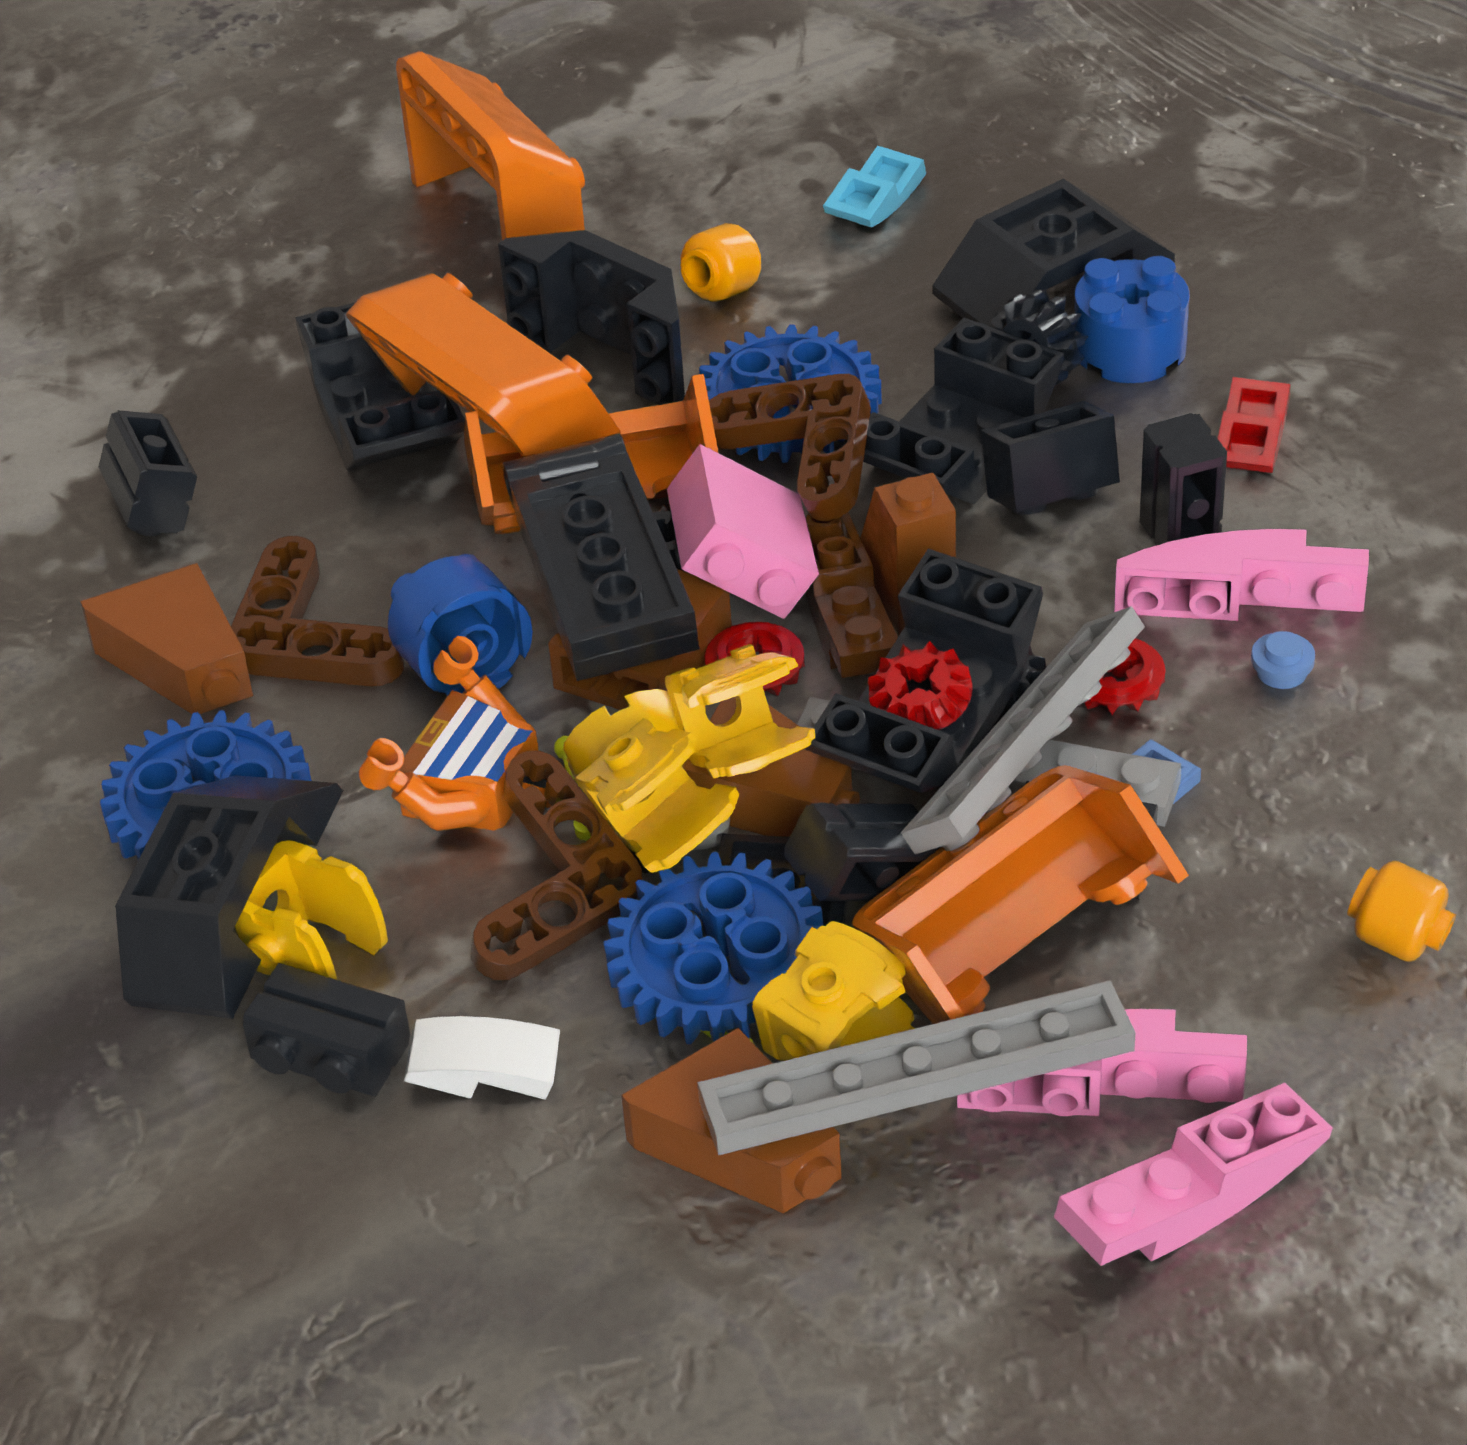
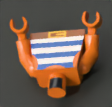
M457 636L449 645V652L459 663L453 661L448 653L441 650L434 661V674L438 680L445 684L456 685L460 683L465 691L463 693L453 690L450 692L405 756L395 742L386 738L375 740L367 752L368 757L359 769V777L361 783L366 788L372 790H382L389 786L393 790L392 798L401 806L402 815L420 819L433 830L441 831L473 827L495 831L504 828L514 813L504 797L507 768L511 760L518 754L529 750L539 751L537 734L531 724L527 723L487 675L479 677L472 668L478 660L477 647L468 638ZM525 776L522 787L526 789L530 786H535L544 795L547 781L543 779L534 782L528 776ZM547 801V802H546V808H549V807H551V805H550L549 802Z

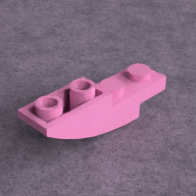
M1299 529L1238 530L1174 540L1117 559L1114 612L1132 606L1137 615L1238 621L1239 605L1364 612L1369 550L1306 546L1307 530Z
M1125 1009L1136 1032L1135 1051L957 1095V1108L981 1109L988 1112L1050 1113L1057 1116H1099L1100 1094L1126 1096L1136 1099L1152 1097L1197 1100L1205 1103H1238L1243 1100L1247 1035L1175 1031L1176 1009Z
M1283 1083L1178 1127L1170 1150L1060 1196L1054 1218L1100 1266L1138 1249L1150 1261H1153L1198 1238L1265 1194L1330 1138L1333 1127L1286 1083Z

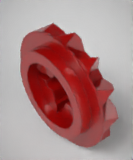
M756 621L733 625L718 633L707 646L705 652L706 665L731 656L730 651L749 644L753 645L755 652H759V654L773 652L795 658L798 667L791 669L788 675L763 686L764 691L775 696H779L783 685L797 684L800 669L805 667L804 648L800 639L792 631L774 623Z
M1135 638L1128 646L1130 651L1129 657L1117 667L1107 671L1108 673L1112 672L1117 678L1125 677V681L1117 682L1112 676L1104 677L1103 675L1099 680L1102 688L1096 695L1084 702L1086 708L1092 709L1099 705H1104L1108 707L1113 715L1118 707L1126 706L1138 712L1144 700H1158L1161 685L1165 683L1166 673L1165 663L1161 655L1146 642Z
M931 641L923 649L910 650L903 644L899 655L892 659L880 657L878 672L868 677L870 706L936 730H941L955 722L964 713L972 697L973 685L969 667L959 660L954 649L945 652L939 651ZM929 677L932 691L928 690L926 692L923 689L917 688L909 693L906 679L922 682Z

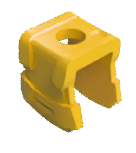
M749 644L730 651L731 656L698 669H683L665 677L666 689L679 730L691 732L698 738L692 743L694 745L692 747L694 752L689 757L693 765L706 768L713 778L732 777L738 774L758 771L772 762L811 745V740L815 738V728L797 726L789 729L778 727L772 720L763 690L764 685L788 675L791 669L798 667L795 658L773 652L756 655L754 646ZM735 697L736 709L729 721L719 725L709 721L706 715V705Z
M643 718L629 732L609 744L603 754L577 775L575 780L623 843L630 850L636 852V856L643 866L653 873L669 869L679 863L683 856L705 840L721 823L725 822L735 809L739 793L736 787L715 784L711 789L697 786L681 765L694 752L692 748L694 745L692 743L698 738L691 732L672 729L668 733L657 731L650 721Z
M286 840L277 843L235 925L238 937L261 959L256 971L271 975L277 964L282 963L337 980L329 952L315 927L308 924V920L326 924L345 934L348 942L373 956L379 949H382L388 942L386 925L377 898L363 871L351 863L332 856L322 861V857L318 855L317 849L299 842ZM277 890L278 900L275 910L263 908L266 899Z
M831 921L826 926H820L818 929L811 927L795 950L797 958L787 972L780 974L757 993L752 1004L763 1050L780 1061L914 1029L911 1026V1023L914 1021L913 1011L899 998V996L906 992L902 984V978L906 974L905 966L893 953L872 937L835 921Z

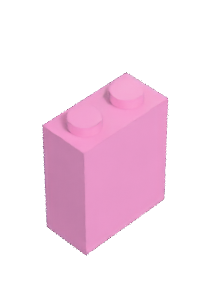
M699 444L667 488L681 569L785 619L819 575L801 498L798 493Z

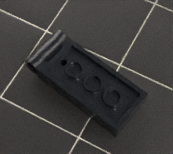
M620 433L502 462L504 480L512 507L515 509L517 523L577 681L606 675L657 660L668 659L700 649L695 611L631 463Z

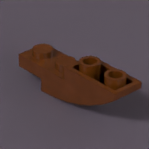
M849 512L831 521H819L807 514L805 518L819 575L805 593L831 669L838 668L841 678L875 673L879 668L880 657L885 658L898 636L876 591L873 564Z

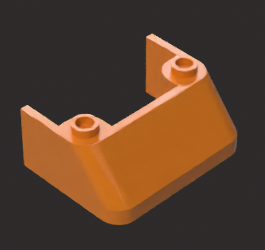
M422 51L398 58L396 62L398 86L412 183L416 187L472 166L496 190L502 240L511 237L585 230L581 188L585 186V177L580 164L574 157L569 158L504 95L496 82L491 83L483 75Z
M430 273L362 295L346 313L349 321L409 394L415 395L428 382L468 412L477 411L478 418L508 439L522 457L621 433L618 426L588 386L593 377L578 361L569 355H565L561 360L557 359L471 299L473 297L471 291L450 273H446L442 279Z
M704 374L691 377L684 400L681 402L608 413L621 431L620 434L647 500L668 497L667 488L699 444L718 453ZM478 412L465 413L464 446L481 524L493 525L495 534L519 532L520 528L517 523L515 509L512 507L504 480L502 462L522 458V456L513 444L498 432L481 434Z
M1063 765L1037 776L1007 798L1002 804L984 815L977 822L980 828L979 832L968 843L952 851H946L944 847H941L870 900L856 913L852 920V925L856 930L872 937L885 946L902 962L906 972L902 978V984L906 993L930 1022L936 1024L982 1012L986 1006L983 999L990 990V985L985 976L1087 899L1096 902L1111 900L1114 905H1119L1140 894L1147 886L1146 878L1151 874L1177 884L1187 878L1189 874L1130 784Z

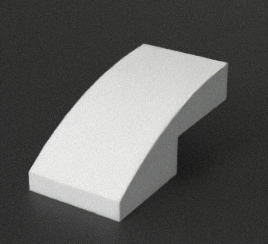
M451 1016L416 1019L412 1028L404 1081L470 1099L479 1082L546 1100L554 1083L560 1030L533 1023L490 1017Z

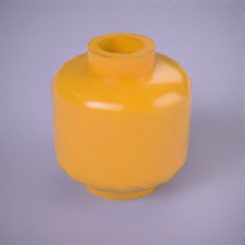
M724 223L694 234L684 244L680 256L681 274L684 282L697 296L712 302L727 299L750 289L758 280L761 272V254L756 241L744 228L731 223Z
M1390 861L1380 870L1370 867L1362 877L1347 911V915L1355 919L1354 931L1360 940L1407 962L1415 961L1419 958L1427 946L1440 951L1456 919L1455 913L1445 909L1449 898L1446 885L1440 880L1399 861Z

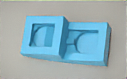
M877 145L860 171L851 168L846 171L824 203V212L868 227L881 223L908 199L926 175L924 160Z

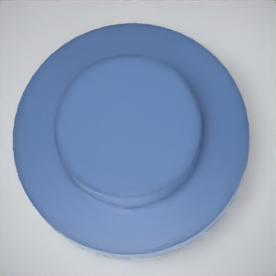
M1279 631L1264 635L1254 643L1251 662L1263 683L1273 688L1289 689L1303 683L1307 675L1312 671L1315 664V650L1312 644L1305 638L1291 632Z

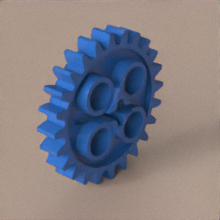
M790 324L787 327L785 334H777L771 326H767L765 337L757 338L748 331L744 332V344L740 345L729 340L725 341V354L711 352L709 354L710 365H701L699 367V374H704L709 400L720 393L731 390L783 383L785 379L780 376L779 365H782L788 376V382L834 374L854 375L861 381L870 401V414L872 412L879 414L878 405L882 404L879 366L871 364V353L869 351L858 352L856 340L840 344L839 332L837 331L828 334L824 338L818 337V326H812L805 334H798L794 324ZM789 406L777 411L773 418L789 415L791 413ZM804 438L736 448V454L742 455L755 448L758 449V460L763 461L771 452H779L782 463H787L792 452H800L802 455ZM840 439L837 441L843 443L846 439ZM835 441L825 446L822 450L826 453L835 452Z
M219 710L213 722L204 723L201 715L195 712L191 716L190 726L181 727L176 721L169 719L167 720L168 733L160 736L150 730L143 732L146 741L145 747L130 744L124 746L127 761H112L110 763L112 778L102 780L101 785L105 798L100 800V805L111 842L119 843L123 858L126 859L136 855L137 860H139L174 792L235 775L312 780L309 764L305 762L302 746H293L291 733L288 730L275 734L273 721L268 719L253 728L250 713L245 712L235 723H228L225 710Z
M711 852L707 866L698 868L690 856H686L683 859L684 872L674 874L670 869L658 871L660 883L656 886L639 879L636 882L638 900L620 898L618 902L621 917L608 920L610 939L604 941L611 988H617L621 1007L634 1006L636 1021L640 1025L656 1018L659 1036L663 1038L669 1035L677 1026L683 1027L685 1042L690 1045L696 1040L701 1030L710 1031L713 1042L723 1037L725 1030L737 1028L750 1039L749 1024L756 1022L752 1008L755 996L772 979L787 972L797 958L795 950L810 928L818 929L820 926H823L822 909L820 906L812 905L810 888L795 889L794 873L790 870L773 879L771 860L768 859L761 862L754 870L748 869L745 853H739L731 866H722L718 852ZM699 918H700L701 921L703 922V928H704V932H705V934H706V937H703L701 922H700ZM728 956H729V962H730V969H731V973L733 974V976H732V975L730 974V972H729V965H728V962H727V960H726V957H728ZM737 978L743 985L736 982Z

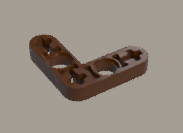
M834 374L731 390L720 393L709 400L718 448L736 449L804 438L797 490L807 512L812 518L819 521H831L847 514L855 506L859 494L871 412L870 401L861 381L856 376L851 374ZM790 405H798L797 409L789 415L773 418V415L780 409ZM840 439L847 440V443L837 451L821 453L822 449L831 442ZM827 476H832L835 483L829 485Z
M296 535L284 536L269 543L260 557L231 624L244 650L249 674L360 686H382L399 678L404 671V658L393 646L388 628L302 619L320 574L317 552L313 542L305 537ZM282 570H288L289 577L283 576ZM284 599L289 601L286 605L276 609H263L260 607L265 602ZM324 645L331 648L328 652L318 656L301 654L305 649L313 646Z
M529 750L518 754L511 760L505 777L504 797L509 807L560 872L487 914L477 923L471 943V960L480 973L494 980H509L523 974L607 924L610 918L620 916L618 901L620 898L637 899L636 882L639 879L642 880V869L634 855L563 765L554 756L543 751ZM528 776L534 782L545 779L547 782L544 795L535 786L524 789L522 787L524 777ZM548 801L552 807L544 815L546 802ZM575 820L588 828L591 837L585 843L570 845L562 842L556 836L554 828L560 822ZM604 873L609 879L621 876L623 878L621 890L618 891L616 887L609 884L595 891L598 887L600 874ZM593 892L591 905L589 907L586 895ZM561 901L573 909L575 919L565 926H552L541 919L538 909L546 902ZM524 919L528 931L520 935ZM496 936L500 942L505 943L519 936L515 940L512 955H508L503 949L491 952L489 950L491 937Z

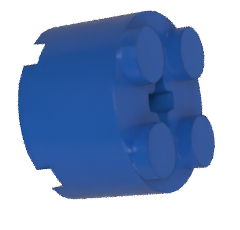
M1153 256L1146 260L1118 261L1099 258L1086 264L1084 275L1076 285L1074 313L1082 314L1077 324H1075L1076 331L1089 336L1085 344L1078 348L1084 356L1080 363L1084 368L1087 369L1088 362L1102 369L1101 377L1119 383H1143L1165 376L1167 366L1176 360L1179 366L1185 359L1190 292L1185 280L1176 273V265L1171 259L1163 256Z
M462 554L437 559L424 565L414 573L404 574L393 584L391 589L392 604L388 615V632L391 642L423 682L434 692L438 691L448 696L452 690L460 693L465 691L460 683L456 685L445 684L438 680L434 674V661L441 650L448 653L453 661L459 663L449 652V645L457 636L466 637L475 644L478 650V660L472 669L479 677L487 675L498 689L504 686L513 676L509 669L521 654L524 659L526 658L531 647L533 634L532 622L528 611L501 580L474 555Z

